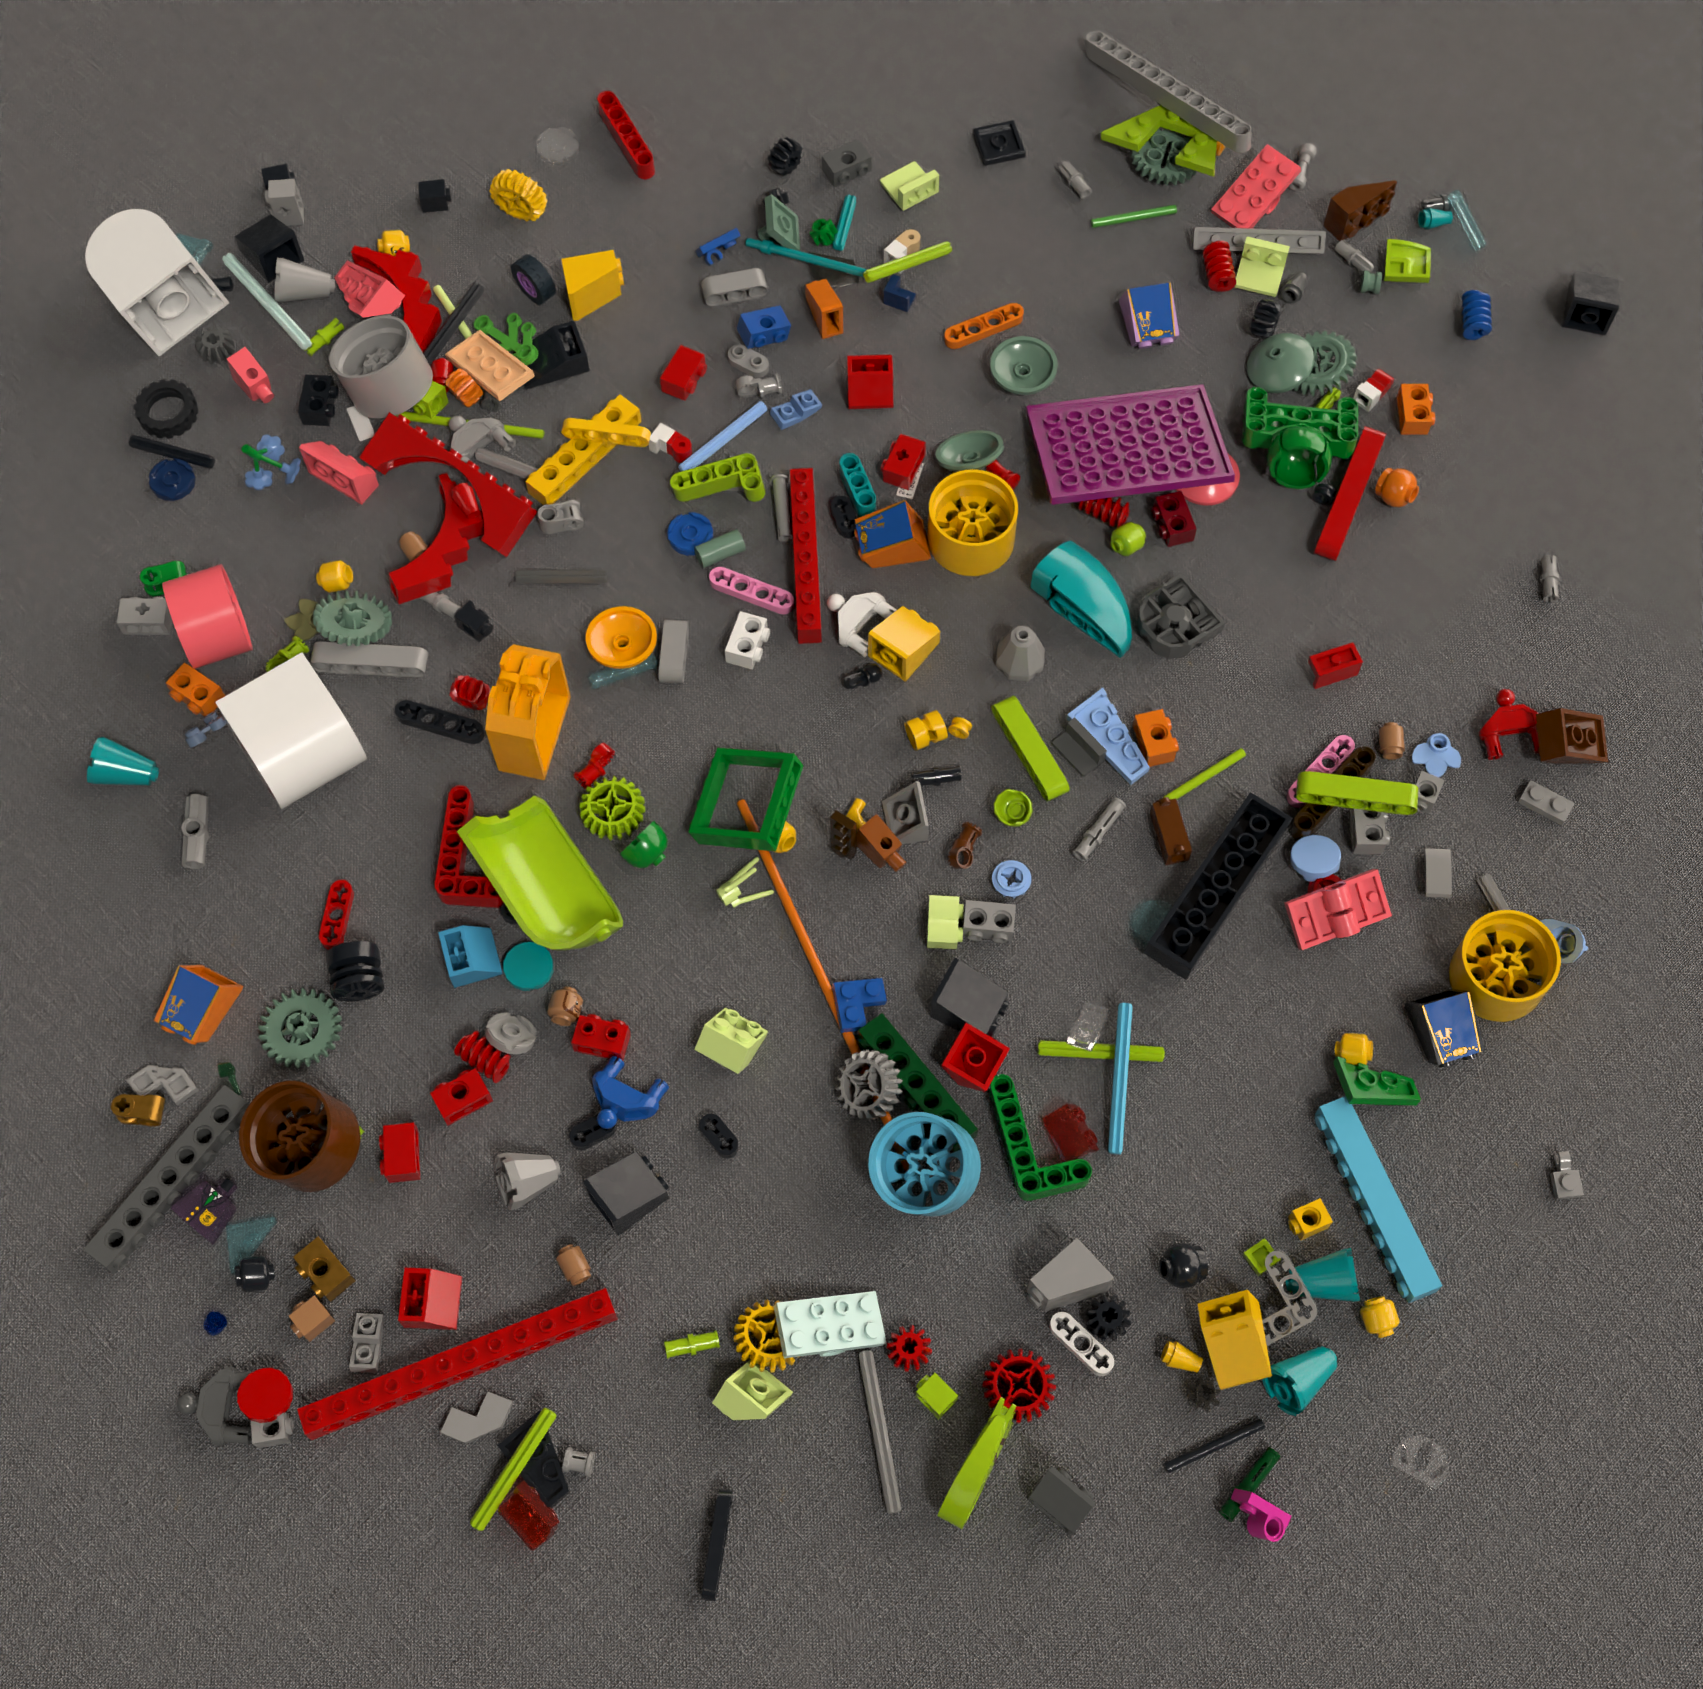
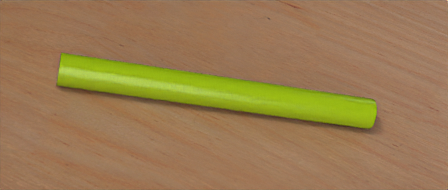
M1242 748L1238 749L1163 798L1168 797L1170 800L1179 799L1246 756L1245 751Z

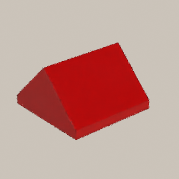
M965 1023L941 1067L958 1085L986 1092L1010 1048L972 1025Z

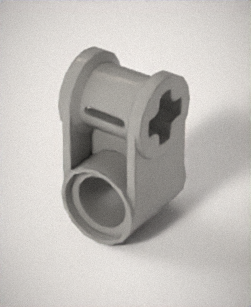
M568 500L562 503L544 505L539 508L538 520L541 531L545 534H554L582 528L584 521L579 514V502Z

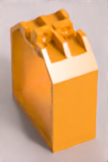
M513 644L502 654L499 663L501 668L496 686H492L489 694L485 731L498 771L545 780L571 698L559 653Z

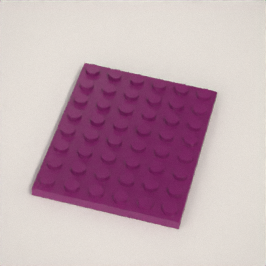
M1204 384L1026 406L1027 418L1051 505L1234 482L1235 473Z

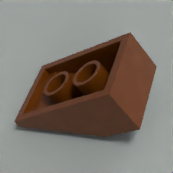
M1564 708L1536 714V730L1539 739L1538 752L1541 762L1554 764L1608 763L1603 715Z

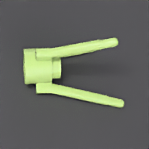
M755 857L731 879L716 889L719 898L725 906L731 904L735 908L742 903L774 893V890H768L738 899V896L741 895L738 885L756 872L757 869L752 867L759 861V857Z

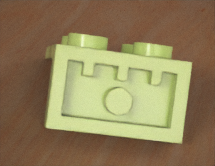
M914 161L881 178L880 184L901 210L904 211L939 192V174L935 169L925 173L917 162Z
M1247 236L1236 275L1237 283L1235 288L1276 297L1290 246Z

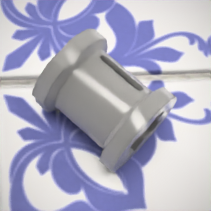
M568 1447L564 1456L562 1471L585 1473V1476L590 1477L594 1467L595 1452L591 1451L588 1454L573 1451L572 1447Z

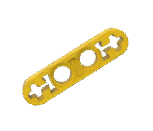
M566 418L563 421L561 433L570 439L634 447L648 446L651 436L650 430L642 426L577 418Z

